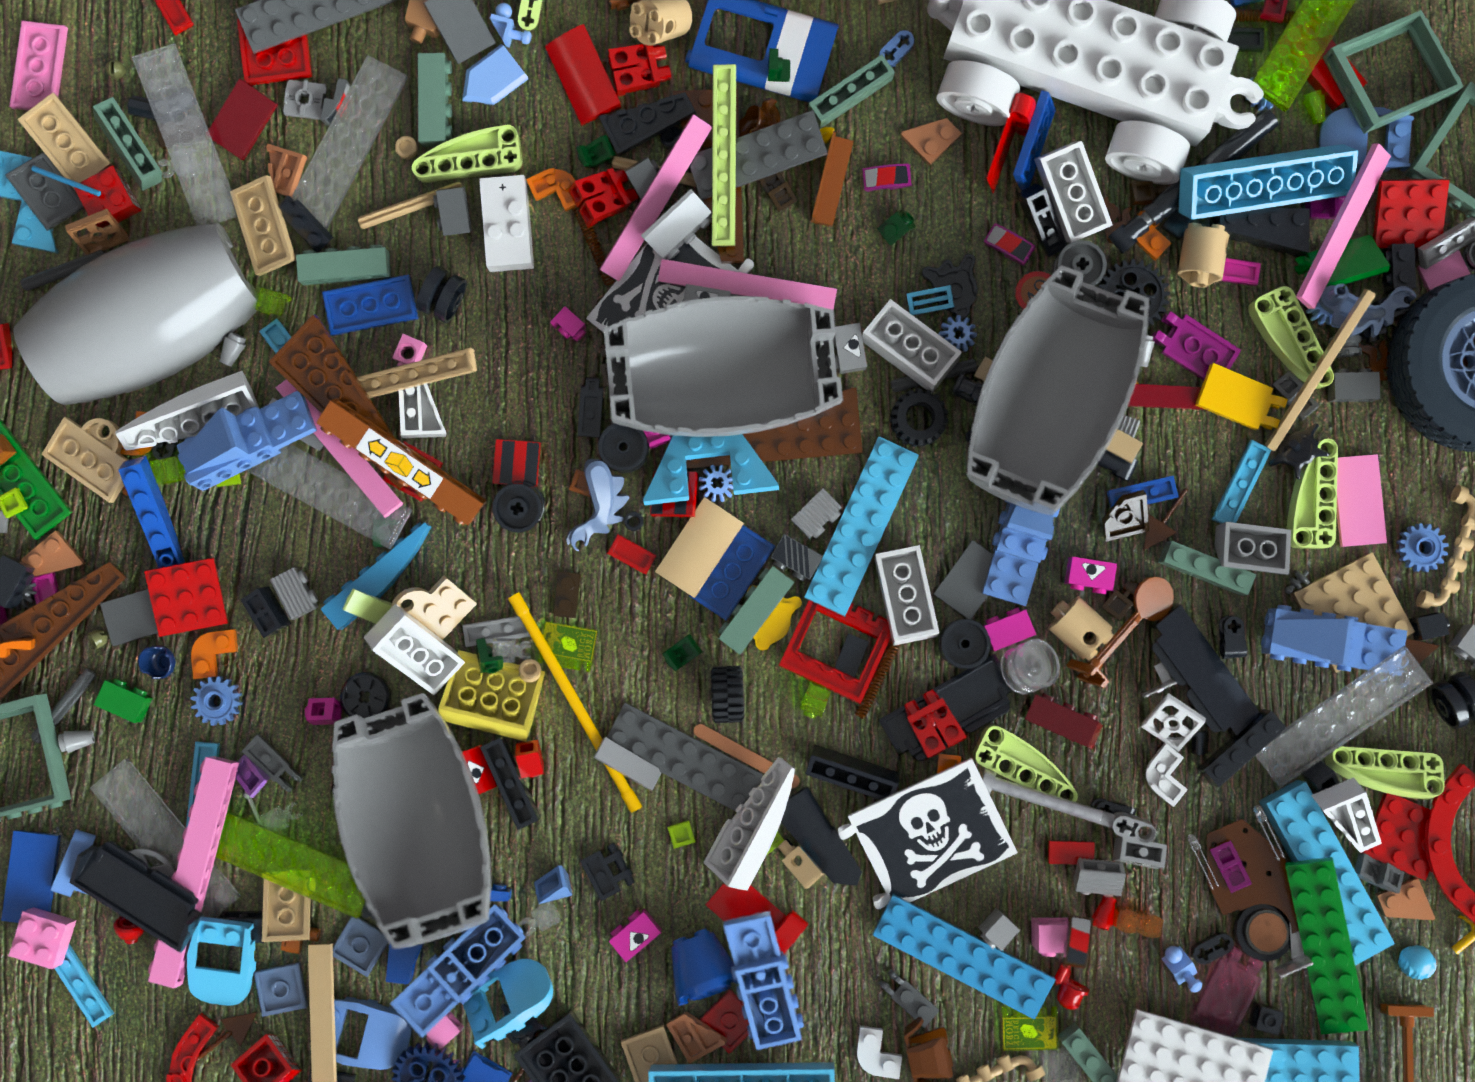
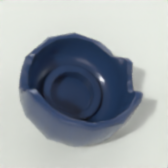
M163 645L146 647L139 653L138 657L139 670L141 673L150 675L152 679L169 677L174 671L176 664L173 652Z

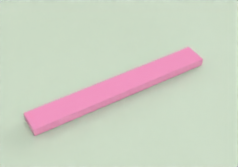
M695 115L691 116L601 265V271L620 281L644 241L641 235L656 222L711 131L712 126Z
M1379 143L1372 144L1296 295V298L1308 309H1315L1391 157Z
M661 259L658 282L685 287L686 284L726 290L730 291L732 295L769 297V299L781 301L786 299L791 300L793 303H808L834 310L837 292L835 288Z
M288 380L275 387L282 397L297 391ZM306 399L317 431L313 432L314 435L383 517L386 518L402 506L401 500L367 460L358 455L359 452L352 447H345L339 442L340 439L333 434L328 435L320 429L321 426L316 422L322 413Z

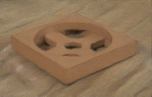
M108 209L65 225L66 232L86 255L99 250L104 251L129 241L128 234ZM102 221L110 223L109 226L104 228L97 227L96 224ZM86 228L89 231L84 236H77V232ZM96 232L102 233L100 236H94L93 234ZM116 232L111 239H107L108 235Z

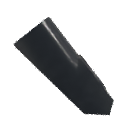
M807 786L788 797L781 823L832 883L857 886L862 871L835 827L831 825L809 787Z

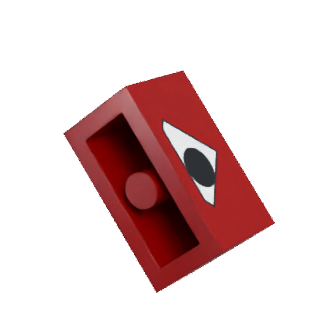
M482 745L462 752L470 768L478 794L497 787L480 748Z

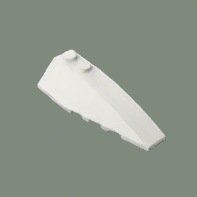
M243 371L195 388L157 406L115 431V434L126 451L156 446V443L160 442L175 443L178 442V439L196 436L218 409L222 407L237 416L247 408L255 406L259 408L248 380Z
M780 757L776 759L763 775L761 784L750 791L748 800L737 807L735 816L724 823L704 861V864L728 887L748 890L777 833L786 808L795 770Z

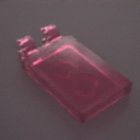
M1235 946L1227 954L1226 960L1218 959L1189 1017L1196 1023L1234 1037L1262 981V978L1257 976L1263 965L1262 961L1251 957L1248 960L1247 967L1238 963L1243 952Z

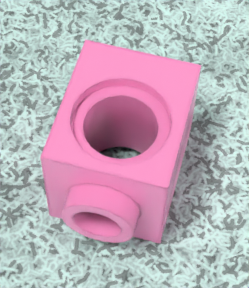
M402 334L392 358L398 362L397 366L421 361L427 345L422 341ZM408 349H413V357L410 359H405V351Z
M449 1011L426 1034V1039L432 1046L436 1043L438 1049L441 1050L464 1026Z

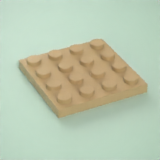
M1373 552L1291 593L1299 609L1314 610V615L1322 616V612L1336 614L1338 619H1344V616L1359 618L1358 622L1406 630L1407 636L1415 632ZM1329 664L1333 673L1341 671L1337 670V665Z

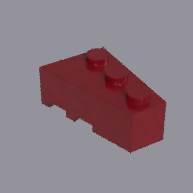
M1043 693L1042 697L1035 695L1025 720L1093 750L1103 727L1100 722L1096 721L1097 716L1086 711L1083 715L1075 712L1076 707L1065 702L1062 706L1054 703L1055 698Z

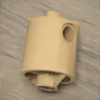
M641 0L635 2L631 6V26L629 32L633 38H637L644 45L650 46L685 35L692 23L690 5L687 0Z
M1189 223L1188 228L1185 229L1177 275L1191 286L1203 288L1222 281L1227 255L1226 248L1230 236L1224 231L1225 226L1214 224L1211 227H1205L1199 223Z
M1079 596L1068 604L1064 600L1060 601L1051 611L1055 618L1049 625L1048 630L1080 659L1086 658L1090 661L1097 654L1098 651L1096 649L1101 643L1107 644L1114 636L1111 631L1112 626ZM1087 632L1094 633L1093 637L1090 639L1083 638L1084 634Z

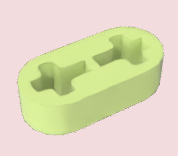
M521 0L518 23L522 29L532 30L537 27L543 0L534 1L532 8L529 7L530 0ZM528 10H532L531 18L534 19V23H530L529 27L525 26L526 22L522 21V18L527 17Z

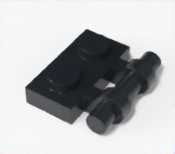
M615 842L606 846L610 855L604 857L600 849L580 860L600 901L621 891V887L618 884L619 881L624 879L627 887L635 883L631 875L633 872L630 867H627L622 858L623 853L621 849L618 850ZM613 861L620 871L616 875L613 874L609 863Z

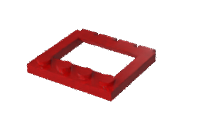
M808 600L778 666L861 704L891 638L888 619L878 615L874 622L872 621L874 613L859 605L855 612L851 611L854 605L852 602L844 617ZM816 611L877 639L859 679L798 651Z

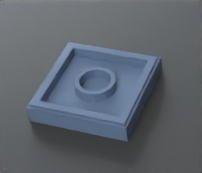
M354 913L333 946V957L368 977L389 941L381 929Z
M300 962L254 971L262 1017L308 1007Z

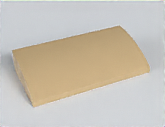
M704 497L695 510V517L689 519L655 572L695 598L744 523Z

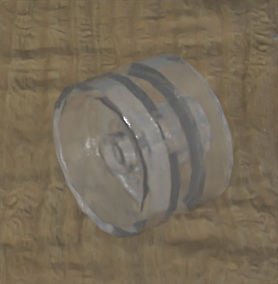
M1031 639L1005 652L1001 660V672L1006 684L1014 692L1031 694L1056 682L1060 672V663L1055 650L1047 642L1040 639Z

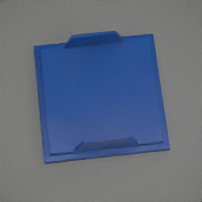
M473 1051L461 1074L466 1076L464 1082H508L513 1073L478 1052Z

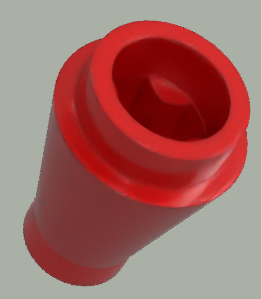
M1103 896L1091 917L1093 918V926L1109 931L1110 926L1113 927L1116 899Z

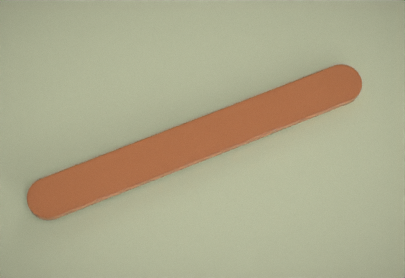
M698 724L694 727L695 736L764 774L773 764V762L703 724ZM795 774L793 775L791 788H796L800 783L799 777Z

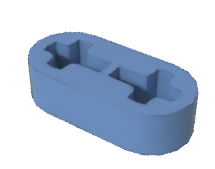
M906 30L898 32L881 49L879 56L883 54L885 57V53L889 55L894 51L893 61L887 60L890 66L894 67L912 49L914 36ZM900 38L903 40L907 38L908 46L906 44H903L900 48H898L900 44Z

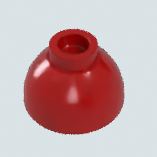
M120 916L113 923L116 935L124 940L126 944L136 943L145 931L123 916Z

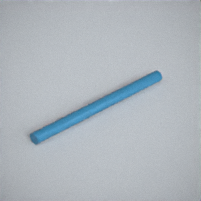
M32 166L31 170L96 196L101 195L99 190Z

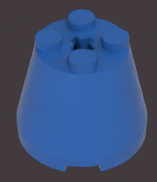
M707 929L695 932V937L686 939V937H682L673 941L674 946L671 948L674 987L675 997L679 1006L688 1004L687 999L693 1001L702 1000L730 989V983L732 982L738 985V980L734 981L731 967L735 966L734 962L715 933L707 931Z

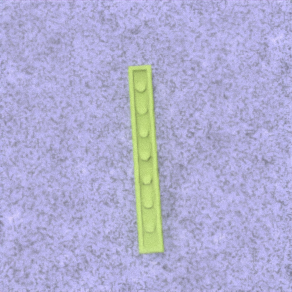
M713 65L712 246H735L736 65Z

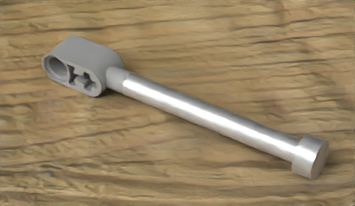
M985 769L983 772L982 780L989 794L993 790L1113 828L1114 832L1121 837L1140 843H1150L1156 837V830L1147 819L1121 811L1114 814L997 778L994 771ZM1123 820H1125L1128 826L1122 825L1121 828H1119L1117 822L1121 823ZM1143 826L1150 828L1149 833L1145 836L1138 834L1139 829Z

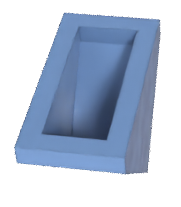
M558 865L534 882L538 904L573 895L569 875L562 865Z

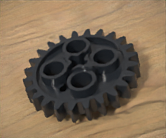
M1134 258L1130 260L1129 265L1125 260L1121 262V267L1118 264H1114L1112 266L1113 271L1110 269L1106 271L1108 277L1103 276L1101 279L1104 285H1099L1098 288L1124 297L1126 291L1129 290L1149 298L1148 326L1151 327L1154 325L1153 319L1155 321L1161 319L1158 313L1164 314L1167 311L1162 306L1169 304V301L1164 299V297L1170 295V292L1164 291L1169 283L1161 282L1165 275L1158 277L1159 268L1152 271V263L1150 262L1145 267L1142 259L1137 265ZM1124 276H1130L1133 279V285L1126 284ZM1144 286L1152 289V296L1145 294Z

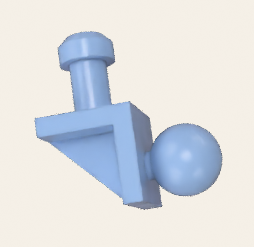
M507 3L498 4L495 9L496 15L491 14L490 19L505 47L510 48L512 39L520 40L522 44H529L532 36L530 31L525 30L521 32L515 30L513 19H510L512 14L511 7Z
M1180 946L1168 947L1165 951V956L1161 959L1173 974L1178 985L1186 981L1191 992L1201 990L1202 983L1199 979L1194 978L1197 970L1191 959Z

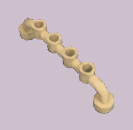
M1457 485L1453 489L1451 501L1458 504L1466 502L1468 504V511L1462 518V529L1460 535L1455 539V550L1453 556L1448 560L1447 567L1449 569L1446 577L1441 582L1440 588L1442 590L1440 595L1434 598L1432 592L1422 590L1417 596L1416 605L1426 610L1431 606L1443 605L1447 602L1450 593L1455 594L1458 592L1460 582L1455 580L1457 572L1462 573L1467 567V561L1462 559L1464 551L1469 552L1474 546V540L1469 538L1471 530L1475 531V498L1469 494L1467 487Z
M1009 1054L996 1060L998 1065L990 1068L988 1064H985L976 1069L977 1075L969 1078L968 1074H964L955 1080L956 1082H987L1001 1073L1014 1069L1018 1065H1025L1028 1068L1025 1074L1029 1082L1041 1078L1045 1075V1072L1041 1065L1036 1066L1034 1061L1027 1056L1020 1055L1010 1058Z

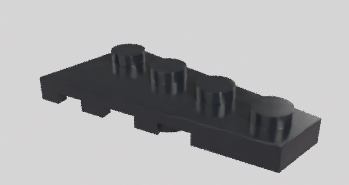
M684 92L659 99L657 102L650 104H640L632 109H622L610 115H600L599 118L617 154L621 156L697 113L688 95Z

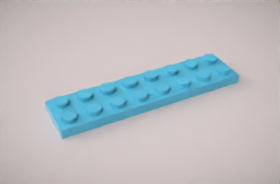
M880 436L877 438L804 598L845 617L918 459V454Z

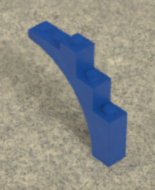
M493 884L490 901H509L512 889L506 888L507 885ZM424 943L405 948H393L389 944L386 982L409 984L412 981L416 961Z

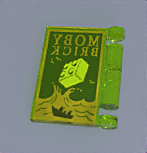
M545 621L543 636L560 666L580 671L583 661L587 662L586 672H591L598 630ZM539 652L537 662L542 664L543 657Z
M1042 1006L1035 1020L1013 1008L1012 1016H1007V1007H1002L1003 1051L1058 1050L1057 1007L1052 1006V1015H1047V1007Z

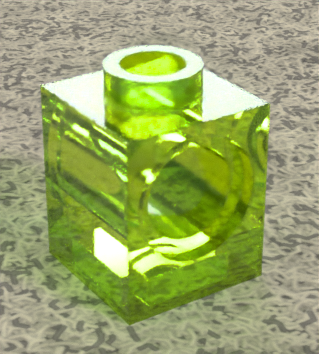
M178 456L150 461L157 484L165 485L185 481L184 473L186 472Z
M809 683L800 705V709L804 710L803 715L813 719L816 718V715L822 717L831 691Z

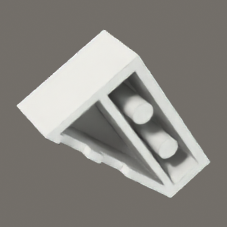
M424 384L400 390L401 438L446 437L445 428L428 385Z
M1354 777L1311 795L1324 813L1360 852L1382 844L1367 794Z

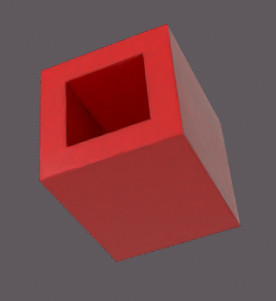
M538 740L517 743L515 757L521 778H533L544 774V761Z

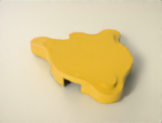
M794 596L788 599L783 597L753 637L755 645L759 650H767L771 644L781 640L787 634L791 624V616L802 604L799 597Z

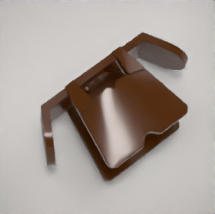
M922 1017L916 1018L905 1027L904 1031L913 1081L931 1082L924 1078H952L953 1061L951 1051L947 1048L948 1037L946 1029L940 1027L910 1037L924 1022ZM912 1043H921V1044L912 1046Z

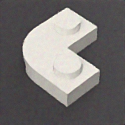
M1164 743L1147 765L1146 781L1153 792L1174 807L1188 790L1171 776V773L1184 757L1167 743Z
M860 1025L857 1058L861 1067L874 1076L899 1079L902 1055L880 1051L883 1034L882 1028Z

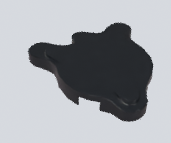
M966 254L958 267H955L951 260H945L939 268L927 266L921 272L922 277L929 281L932 288L951 285L955 308L944 310L953 313L955 316L960 315L961 319L969 315L970 307L975 301L978 292L977 282L973 276V266L976 258L972 254ZM947 291L933 293L934 297L945 296ZM944 300L937 302V304L944 305L949 304V302Z

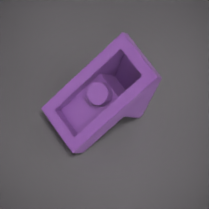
M244 754L238 761L240 763L236 779L249 797L253 798L268 782L270 776Z

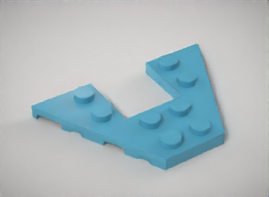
M0 151V197L21 201L12 243L18 246L58 254L59 251L56 249L52 233L53 228L47 231L5 176V174L31 160L32 157Z
M743 434L714 437L673 435L643 502L644 505L689 500L686 460L730 455L734 495L779 490V484Z

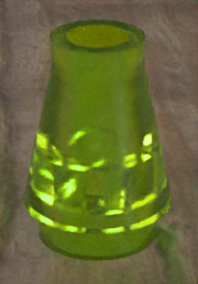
M1321 90L1303 95L1304 101L1302 103L1313 125L1326 121L1324 94L1322 95Z

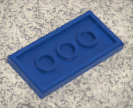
M1041 90L1013 173L1020 190H1024L1031 185L1037 167L1034 159L1041 155L1056 111L1050 93Z
M409 274L322 292L331 336L419 319Z
M743 525L697 596L694 598L690 595L689 597L727 621L776 546Z
M23 830L13 831L1 921L19 923L22 912L33 907L51 912L53 891L50 890L56 877L61 835Z

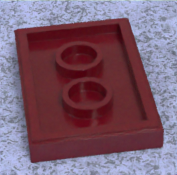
M239 78L207 131L206 136L239 159L245 160L278 104Z

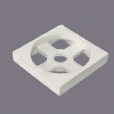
M1168 693L1142 722L1141 727L1179 752L1206 722V718ZM1165 706H1174L1178 711L1175 715L1169 716L1162 709ZM1186 716L1193 719L1194 724L1191 730L1182 724ZM1155 718L1164 723V727L1160 731H1158L1154 724ZM1175 720L1178 725L1172 727L1169 725V721ZM1176 732L1182 735V737L1177 738L1168 737L1171 733Z

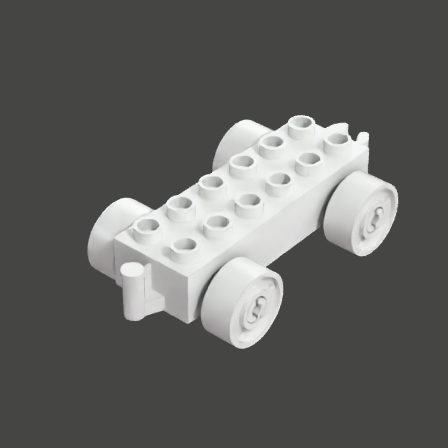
M929 0L927 12L930 17L938 19L952 31L943 59L952 62L947 66L936 98L944 109L971 122L1001 126L1005 125L1007 117H1010L1009 111L1015 94L1020 91V86L1040 93L1041 90L1047 91L1051 97L1123 121L1118 123L1115 128L1105 160L1116 171L1136 180L1153 181V184L1162 185L1178 182L1180 170L1184 167L1190 145L1196 147L1210 132L1213 122L1232 129H1243L1249 127L1255 121V115L1252 113L1234 112L1230 107L1231 97L1241 94L1251 103H1257L1264 96V92L1257 83L1250 79L1237 78L1230 74L1239 46L1227 42L1236 18V12L1225 0H1160L1155 17L1108 0Z

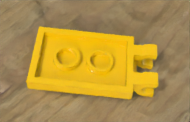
M1212 363L1208 368L1195 405L1253 430H1258L1259 426L1272 430V428H1278L1280 420L1267 416L1269 408L1272 407L1277 410L1280 407L1285 408L1288 399L1271 395L1272 387Z

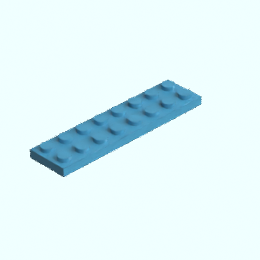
M892 894L872 933L873 936L1034 1020L1056 980L1053 976L1003 950L1001 951L997 947L992 949L984 940L895 894Z

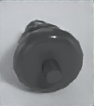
M1299 570L1294 571L1297 578H1290L1291 584L1285 587V593L1291 594L1294 588L1301 589L1302 585L1300 583L1302 582L1306 585L1310 583L1306 578L1309 574L1307 570L1303 574Z

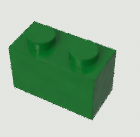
M114 677V680H105L94 705L130 722H142L153 697L147 695L148 691L140 687H134L133 689L126 686V681Z

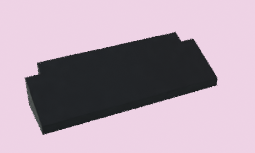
M1178 605L1162 619L1151 625L1153 629H1158L1161 633L1160 636L1154 639L1155 643L1152 645L1153 652L1178 685L1183 686L1186 684L1189 690L1186 692V697L1197 712L1206 718L1205 723L1211 731L1225 732L1230 727L1228 732L1231 735L1237 736L1261 714L1181 605Z
M993 654L980 665L965 670L933 690L940 699L943 697L961 729L968 733H973L1009 712L1010 701L1006 695L1014 691L1015 688L1012 679L997 656ZM922 695L915 699L920 710L928 706ZM904 706L879 719L898 756L909 751L913 759L916 758L918 761L927 759L907 721L908 715ZM936 729L938 735L940 736L942 742L944 743V740H943V738L941 737V735H940L938 729Z
M107 841L99 848L92 845L77 855L69 883L179 953L185 949L204 915L195 909L199 899L195 897L192 891L158 870L153 871L148 868L146 862L112 841Z

